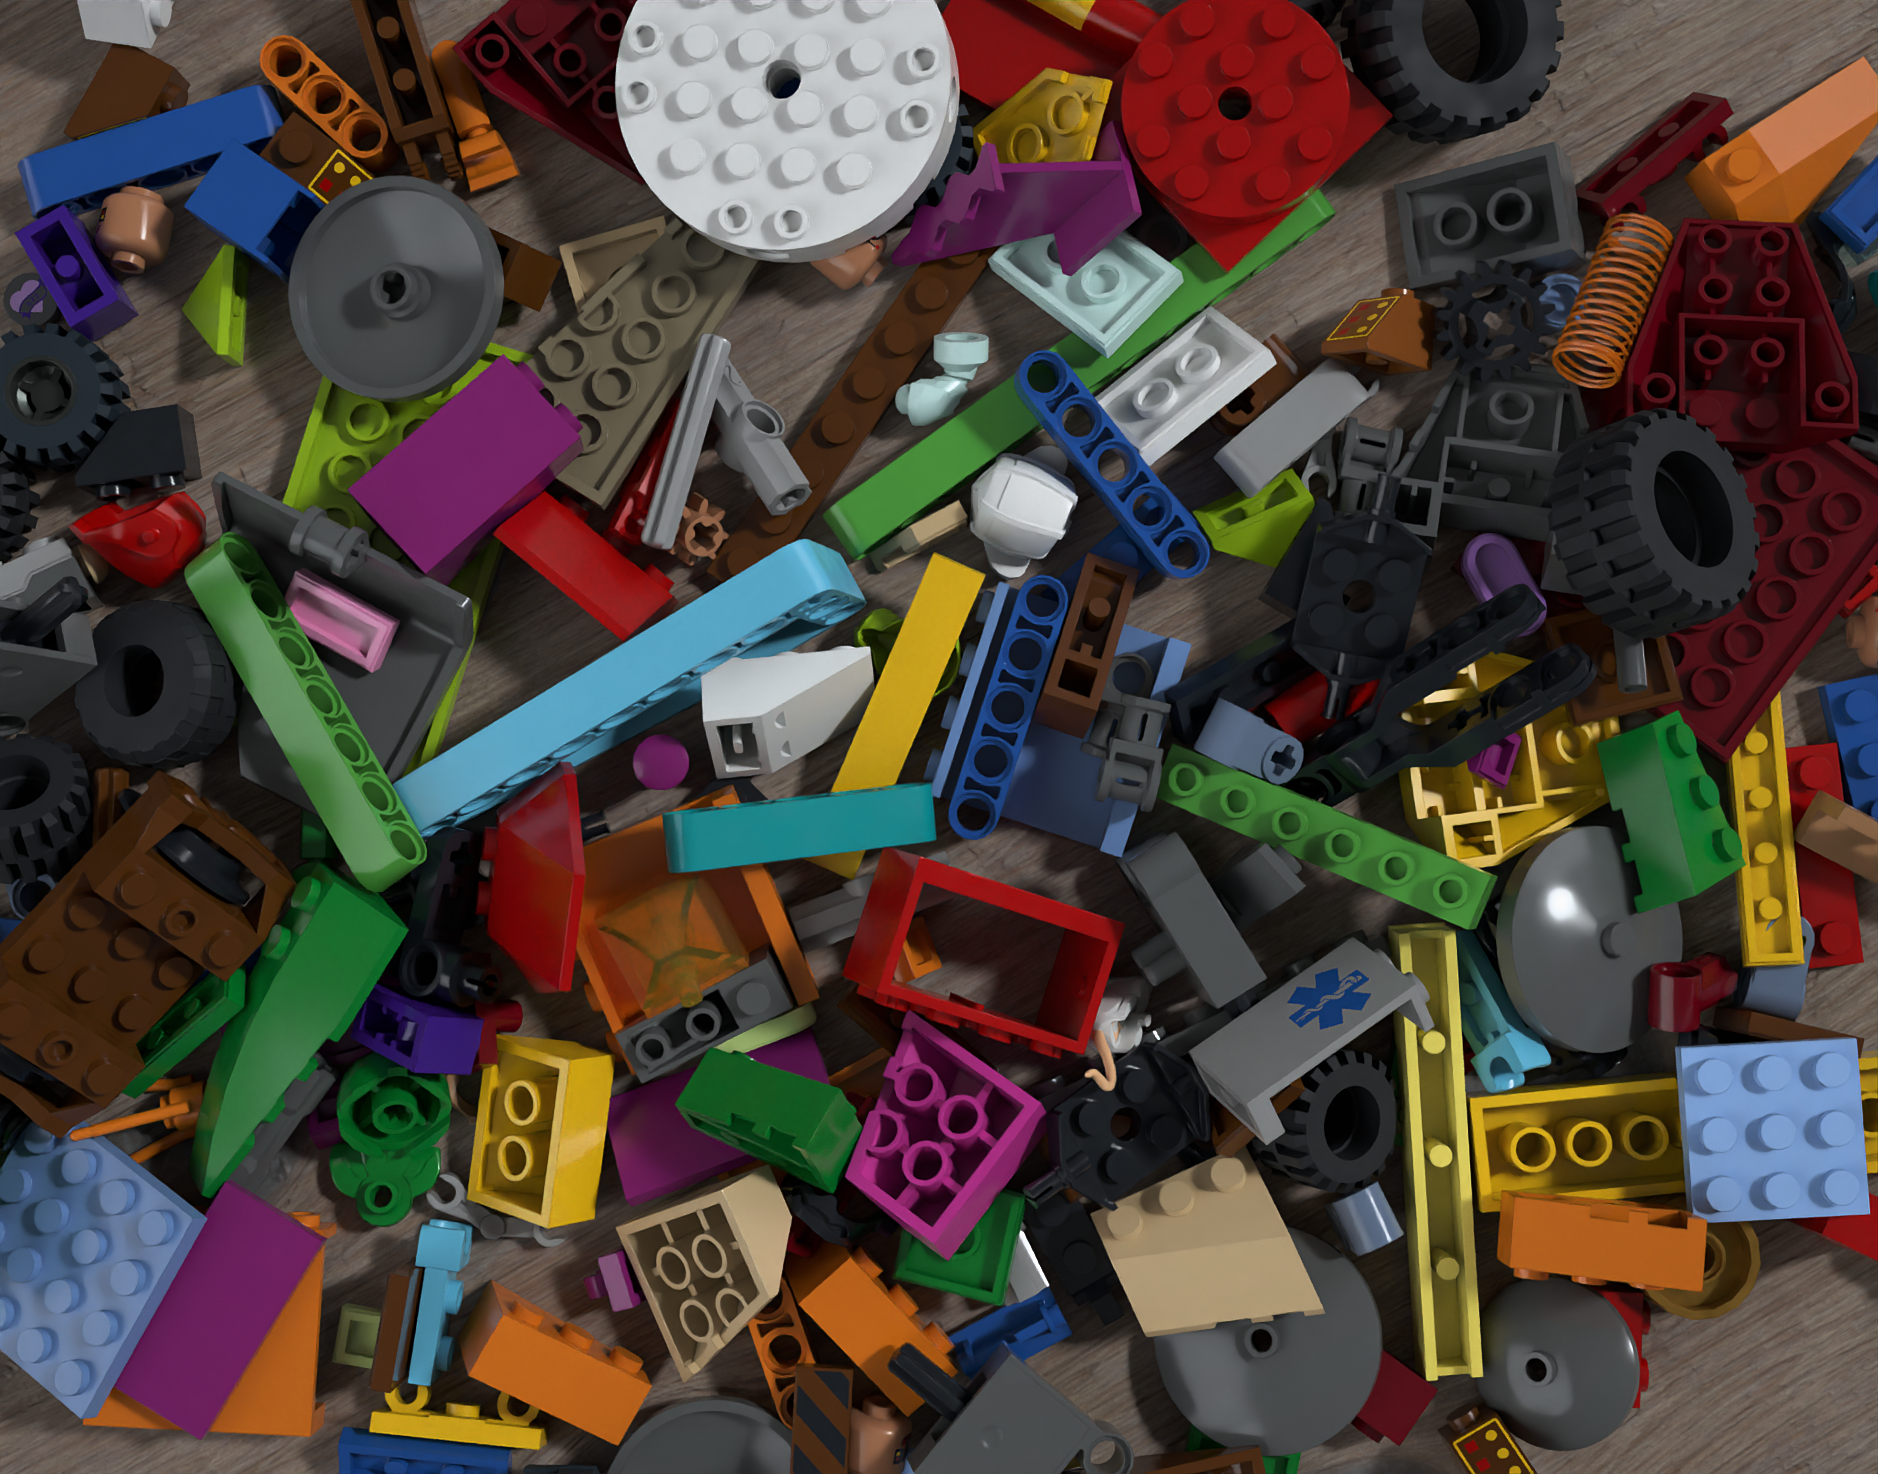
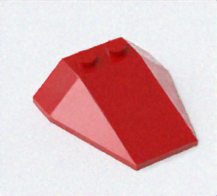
M560 761L497 809L495 827L485 826L481 858L482 860L490 861L488 882L478 881L475 899V915H484L487 935L534 990L539 993L571 991L586 877L576 773L571 762Z

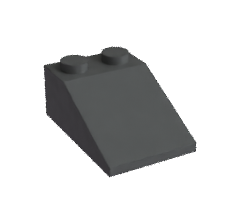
M1556 142L1394 185L1409 288L1412 291L1459 286L1455 272L1462 270L1472 277L1476 275L1475 264L1479 260L1487 262L1491 271L1494 272L1498 260L1504 259L1511 262V275L1520 266H1524L1532 271L1531 277L1587 264L1571 159Z

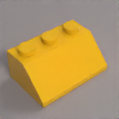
M496 1034L498 1065L483 1069L467 1199L547 1229L595 1219L616 1054L573 1041Z

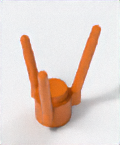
M193 1074L174 1079H159L144 1091H169L168 1095L160 1097L159 1108L73 1130L69 1135L72 1141H79L160 1120L164 1121L168 1129L178 1128L177 1131L129 1156L140 1164L195 1136L198 1114L207 1081L195 1082Z

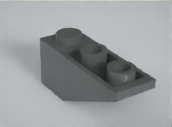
M1267 843L1244 845L1207 879V882L1239 932L1298 894L1306 886L1296 876L1302 870L1296 859L1280 844L1272 847Z
M769 942L711 972L618 1030L615 1036L643 1084L708 1051L710 1047L714 1048L793 1008L794 993L782 965Z

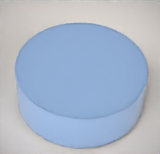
M1554 274L1542 281L1548 288L1539 297V300L1555 304L1556 310L1544 315V322L1555 327V332H1559L1566 325V319L1570 315V309L1574 305V299L1578 295L1579 287L1582 283L1577 278L1568 274ZM1583 305L1579 306L1580 310L1586 309ZM1579 315L1575 316L1576 320L1581 319Z

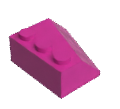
M908 1009L901 1026L903 1030L902 1037L894 1057L890 1056L883 1074L885 1082L874 1111H869L845 1178L905 1230L949 1261L1047 1132V1113L1038 1100Z

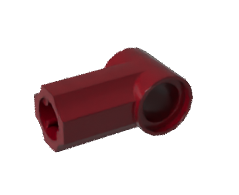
M1706 952L1686 963L1659 962L1653 964L1650 967L1648 1024L1653 1028L1668 1032H1691L1697 1030L1700 1027L1702 1011L1723 1001L1725 996L1737 991L1738 972L1731 968L1726 956Z

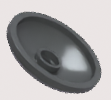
M1549 1276V1280L1526 1279L1515 1283L1500 1292L1489 1303L1480 1317L1483 1377H1476L1475 1380L1486 1406L1491 1407L1498 1414L1509 1432L1526 1443L1539 1448L1554 1451H1572L1589 1447L1604 1440L1621 1426L1630 1413L1637 1396L1640 1363L1636 1344L1627 1323L1618 1310L1603 1295L1593 1288L1582 1283L1573 1282L1569 1278ZM1536 1358L1542 1360L1546 1365L1547 1374L1545 1378L1539 1377L1534 1371L1533 1363Z

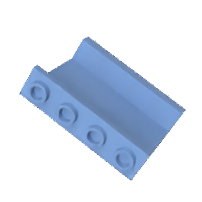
M1000 581L996 593L988 590L984 591L975 621L985 624L978 646L967 643L958 674L968 678L961 698L950 695L940 726L950 730L944 751L933 748L923 780L933 783L932 793L933 796L938 798L942 796L952 799L1015 601L1020 591ZM1031 593L1027 594L1026 604L1032 614L1038 617H1047L1052 615L1057 609L1058 602ZM1124 624L1114 657L1128 652L1136 653L1145 658L1151 665L1154 674L1153 687L1149 699L1166 703L1163 692L1179 684L1192 644L1171 637L1166 638ZM1021 638L1012 643L1009 649V659L1017 669L1031 670L1040 661L1041 651L1035 641ZM1130 661L1120 663L1115 668L1112 676L1113 684L1117 690L1127 694L1137 692L1145 680L1142 667ZM1004 691L995 696L991 710L993 716L998 721L1009 724L1016 722L1021 717L1024 704L1017 693ZM1169 713L1164 714L1156 746L1157 748ZM1096 715L1084 739L1030 721L1000 816L1097 847L1102 852L1122 857L1139 805L1106 798L1104 802L1094 800L1095 787L1102 759L1080 751V746L1082 742L1089 740ZM1142 718L1141 723H1140V728H1139V732H1138L1137 739L1139 738V735H1140L1143 718ZM1114 719L1106 743H1109L1110 737L1113 736L1117 719ZM989 744L977 751L974 763L980 773L986 776H994L1004 770L1007 757L1002 748ZM1123 778L1116 779V782L1139 786V782ZM970 798L962 802L963 804L990 812L987 804L978 798Z

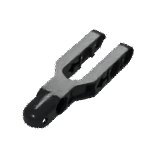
M1517 584L1511 586L1387 662L1372 701L1346 716L1344 721H1338L1320 736L1317 743L1303 751V761L1296 775L1288 782L1279 785L1316 801L1324 797L1320 803L1334 807L1354 794L1362 793L1404 768L1456 767L1578 696L1593 682L1597 674V667L1578 644H1564L1428 725L1410 723L1399 717L1397 714L1457 679V672L1492 651L1497 655L1505 650V643L1526 631L1538 620L1541 613L1546 610L1545 605L1528 585Z

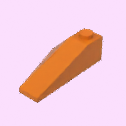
M1861 57L1703 159L1684 177V180L1712 219L1797 223L1799 227L1878 123L1877 74L1865 57Z

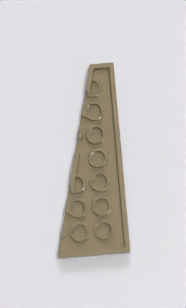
M675 218L664 228L665 233L641 255L637 253L580 307L582 311L554 337L550 335L538 347L539 351L526 363L545 386L539 393L553 408L560 402L564 404L583 426V429L578 434L581 436L584 450L554 480L603 510L606 509L686 384L699 337L704 333L718 334L764 261L734 253L711 242L691 228L681 218L679 220Z

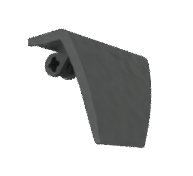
M219 471L211 485L222 534L226 532L237 533L245 537L254 546L284 598L295 571L305 568L400 620V624L380 669L373 673L308 638L391 784H394L402 778L471 645L474 635L471 599L370 548L367 531L357 526L348 529L328 518L327 512L324 509L312 505L302 513ZM244 684L241 696L242 704L237 717L241 778L321 819Z

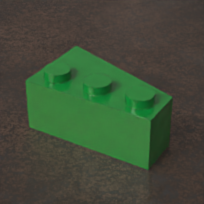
M1679 710L1624 730L1596 744L1612 810L1615 812L1623 810L1630 842L1621 845L1625 862L1631 863L1635 861L1643 892V894L1634 897L1638 914L1696 896L1746 865L1742 856L1741 840L1726 820L1719 804L1718 788L1713 779L1706 774L1696 751L1697 743L1694 733L1683 722Z
M710 1047L675 1103V1106L691 1128L832 1195L849 1167L863 1130L855 1115L857 1110L847 1101L840 1088L756 1062L753 1058L736 1050L728 1053Z

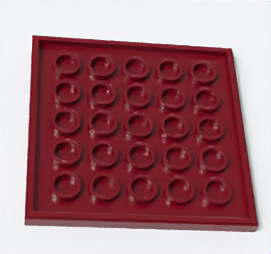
M1645 319L1641 322V329ZM1641 330L1637 332V339ZM1637 340L1633 342V349L1635 347ZM1617 347L1615 352H1622V350ZM1633 350L1629 353V360H1630V357H1631V355H1632ZM1629 360L1625 363V370L1627 368ZM1602 367L1599 372L1612 373L1615 370L1613 367ZM1623 371L1621 380L1615 386L1604 389L1587 387L1581 394L1589 424L1587 434L1625 418V371ZM1596 376L1594 377V379H1610V378H1613V377L1605 378V377H1596ZM1838 439L1784 454L1729 451L1734 458L1732 462L1737 474L1742 473L1748 486L1745 489L1749 503H1754L1757 516L1753 521L1754 530L1759 533L1760 548L1754 555L1759 561L1757 572L1750 581L1752 585L1747 594L1733 611L1725 616L1666 635L1684 700L1646 710L1656 718L1679 710L1683 722L1694 733L1697 748L1721 765L1727 763L1878 560V467ZM1477 532V534L1474 536V538H1476V537L1479 536V535L1486 534V533ZM1505 536L1517 548L1540 589L1546 542ZM1461 554L1450 569L1466 580L1461 570ZM1540 589L1546 601L1547 611L1545 619L1587 609L1582 603L1584 598L1582 595ZM1541 625L1536 631L1544 636Z

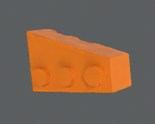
M823 1240L811 1259L793 1252H789L785 1256L783 1268L798 1305L907 1417L915 1412L925 1401L888 1370L887 1363L897 1348L905 1342L911 1343L950 1377L955 1376L959 1372L949 1354V1351L955 1347L950 1338L934 1321H931L926 1326L915 1313L919 1308L914 1300L898 1283L893 1287L881 1274L883 1269L862 1245L857 1247L855 1244L848 1249Z
M491 1279L457 1337L468 1376L616 1446L621 1442L652 1387L642 1367L644 1362L637 1355L620 1346H614L613 1349L595 1340L594 1336L585 1329L573 1323L562 1321Z

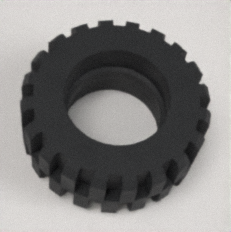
M1353 0L1354 3L1342 10L1340 26L1341 28L1348 29V39L1340 42L1342 59L1350 58L1353 69L1352 73L1393 115L1392 120L1384 127L1397 135L1408 132L1410 140L1427 144L1437 141L1440 145L1455 143L1505 128L1506 124L1518 121L1530 112L1532 102L1542 99L1550 86V80L1545 76L1557 71L1561 58V52L1555 50L1556 42L1564 40V21L1557 20L1556 8L1562 6L1561 0H1465L1476 18L1480 33L1478 61L1467 82L1459 81L1448 75L1432 58L1427 48L1422 28L1425 0Z
M1666 408L1643 410L1576 439L1560 457L1552 474L1556 479H1553L1549 486L1547 501L1552 503V510L1548 514L1549 530L1555 532L1557 543L1553 547L1558 561L1563 560L1568 574L1565 575L1572 590H1579L1584 597L1582 600L1583 605L1591 613L1602 615V623L1635 638L1645 639L1650 637L1655 639L1727 615L1735 609L1738 603H1741L1752 585L1750 581L1757 572L1759 561L1754 555L1760 548L1759 533L1755 532L1753 523L1757 516L1754 503H1749L1745 489L1748 488L1742 473L1737 474L1732 465L1734 458L1727 448L1719 447L1715 442L1716 435L1705 426H1696V419L1686 414Z

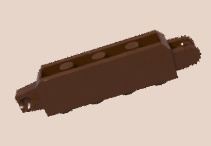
M350 0L390 130L396 144L406 156L412 177L430 181V172L426 163H424L422 154L440 149L444 170L451 178V181L464 178L455 147L459 140L441 83L432 62V54L415 0Z

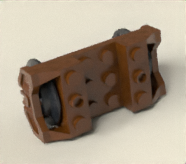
M157 771L146 783L149 788L143 794L129 788H124L119 793V801L126 812L0 944V1094L12 1100L39 1127L59 1139H62L73 1126L106 1109L142 1071L145 1064L136 1043L206 969L226 982L265 941L286 901L293 895L297 886L285 864L246 827L234 819L230 820L224 811L220 812L217 808L213 809L208 799L204 796L198 798L194 789L184 781L161 771ZM248 868L265 885L245 906H242L250 899L249 891L240 878V875ZM48 1079L59 1084L68 1085L72 1089L61 1098L45 1081Z

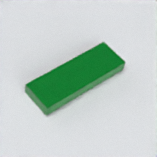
M242 964L226 982L211 972L170 1007L136 1043L145 1067L125 1087L122 1093L136 1099L244 1008L245 965Z

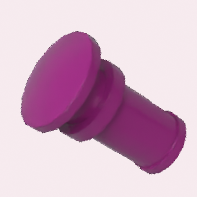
M654 735L646 738L638 745L633 756V769L636 777L644 786L653 790H668L676 787L684 780L689 770V756L686 748L678 739L669 735Z

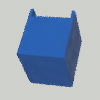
M232 138L184 207L211 232L230 245H235L246 256L289 285L291 266L300 240L310 223L325 205L314 193Z

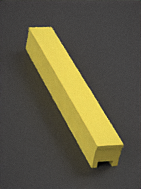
M1445 922L1387 925L1389 949L1392 953V956L1389 958L1403 974L1412 972L1423 983L1430 997V1000L1425 1004L1435 1025L1427 1032H1424L1397 1010L1393 1011L1399 1078L1398 1097L1401 1099L1402 1110L1399 1111V1118L1402 1122L1400 1133L1403 1139L1401 1150L1415 1369L1419 1370L1426 1381L1438 1380V1376L1469 1374L1472 1378L1483 1377L1456 930L1445 926Z

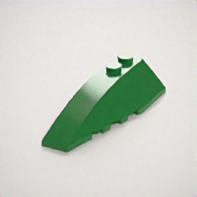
M320 862L317 863L310 876H305L297 884L292 895L291 907L281 923L271 928L268 936L262 943L261 955L245 984L244 1008L229 1020L212 1064L198 1114L188 1169L201 1195L210 1199L215 1196L254 1147V1129L258 1124L273 1123L285 1108V1091L294 1079L297 1078L306 1082L318 1067L317 1059L313 1055L328 1038L338 1042L349 1028L409 931L378 892L366 889L359 881Z

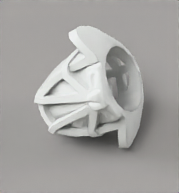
M1052 445L1040 446L1025 456L1002 453L996 458V462L983 472L971 486L970 528L984 542L990 568L999 577L1006 580L1019 578L1025 573L1031 559H1044L1058 539L1061 540L1063 537H1066L1072 524L1069 518L1072 511L1076 508L1078 496H1076L1074 483L1064 476L1068 465V458L1060 448Z

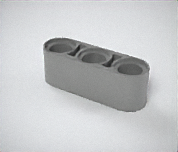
M1329 357L1227 443L1213 458L1248 499H1251L1357 410L1371 395L1342 361Z

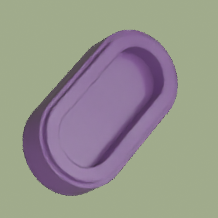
M1486 533L1477 536L1468 544L1461 557V570L1480 605L1511 586L1526 584L1546 607L1544 596L1517 548L1508 538L1496 533ZM1547 607L1530 628L1513 639H1521L1533 634L1542 625L1546 617Z

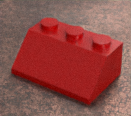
M546 491L542 492L502 523L492 535L624 643L665 619L679 603L669 593V590L675 584L651 563L642 571L626 558L632 548L622 539L606 529L601 535L593 531L584 523L590 514L564 493L557 501Z

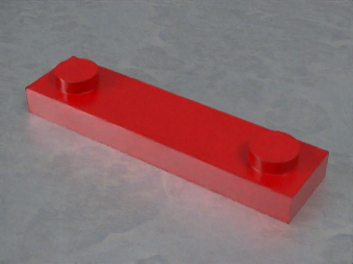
M1837 743L1785 748L1793 832L1819 789L1844 802ZM1794 840L1800 916L1810 923L1815 934L1808 969L1864 963L1853 871Z

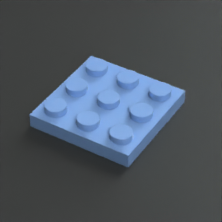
M1836 1037L1675 1047L1688 1212L1706 1219L1707 1223L1870 1214L1857 1038Z

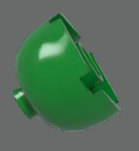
M374 1050L359 1057L348 1069L339 1087L336 1109L340 1134L353 1149L370 1157L384 1158L383 1150L396 1151L402 1149V1157L416 1155L435 1145L448 1131L451 1123L450 1112L452 1102L445 1074L414 1073Z

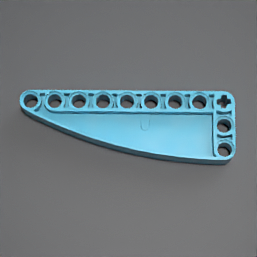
M809 539L795 541L773 552L401 778L392 786L423 840L429 839L443 827H455L509 801L558 762H571L574 769L702 701L701 676L731 658L751 659L770 657L781 652L792 651L861 610L867 602L839 552Z

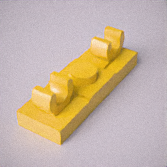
M399 1384L391 1393L385 1392V1400L389 1407H381L372 1411L369 1432L540 1450L547 1445L549 1424L532 1422L542 1411L530 1405L529 1410L525 1414L514 1412L511 1408L512 1396L501 1392L497 1401V1410L501 1418L494 1417V1415L479 1414L480 1404L448 1401L446 1402L445 1410H421L428 1404L431 1398L432 1387L418 1385L416 1399L413 1402H406L400 1396L399 1389L401 1384Z

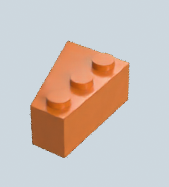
M1502 1190L1497 1259L1508 1267L1514 1268L1513 1275L1515 1277L1530 1280H1549V1273L1571 1275V1281L1588 1285H1607V1280L1626 1282L1631 1287L1646 1290L1673 1288L1703 1292L1707 1220L1672 1204Z

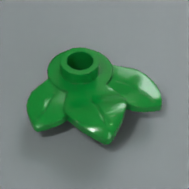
M338 1143L333 1145L330 1153L329 1167L336 1188L341 1193L356 1199V1207L360 1216L366 1222L376 1227H391L401 1222L410 1212L413 1199L432 1189L440 1174L441 1150L438 1147L431 1146L416 1155L402 1157V1149L396 1151L383 1150L384 1158H378L353 1149L349 1144ZM389 1188L392 1192L390 1203L385 1207H376L374 1199L377 1192L381 1189Z

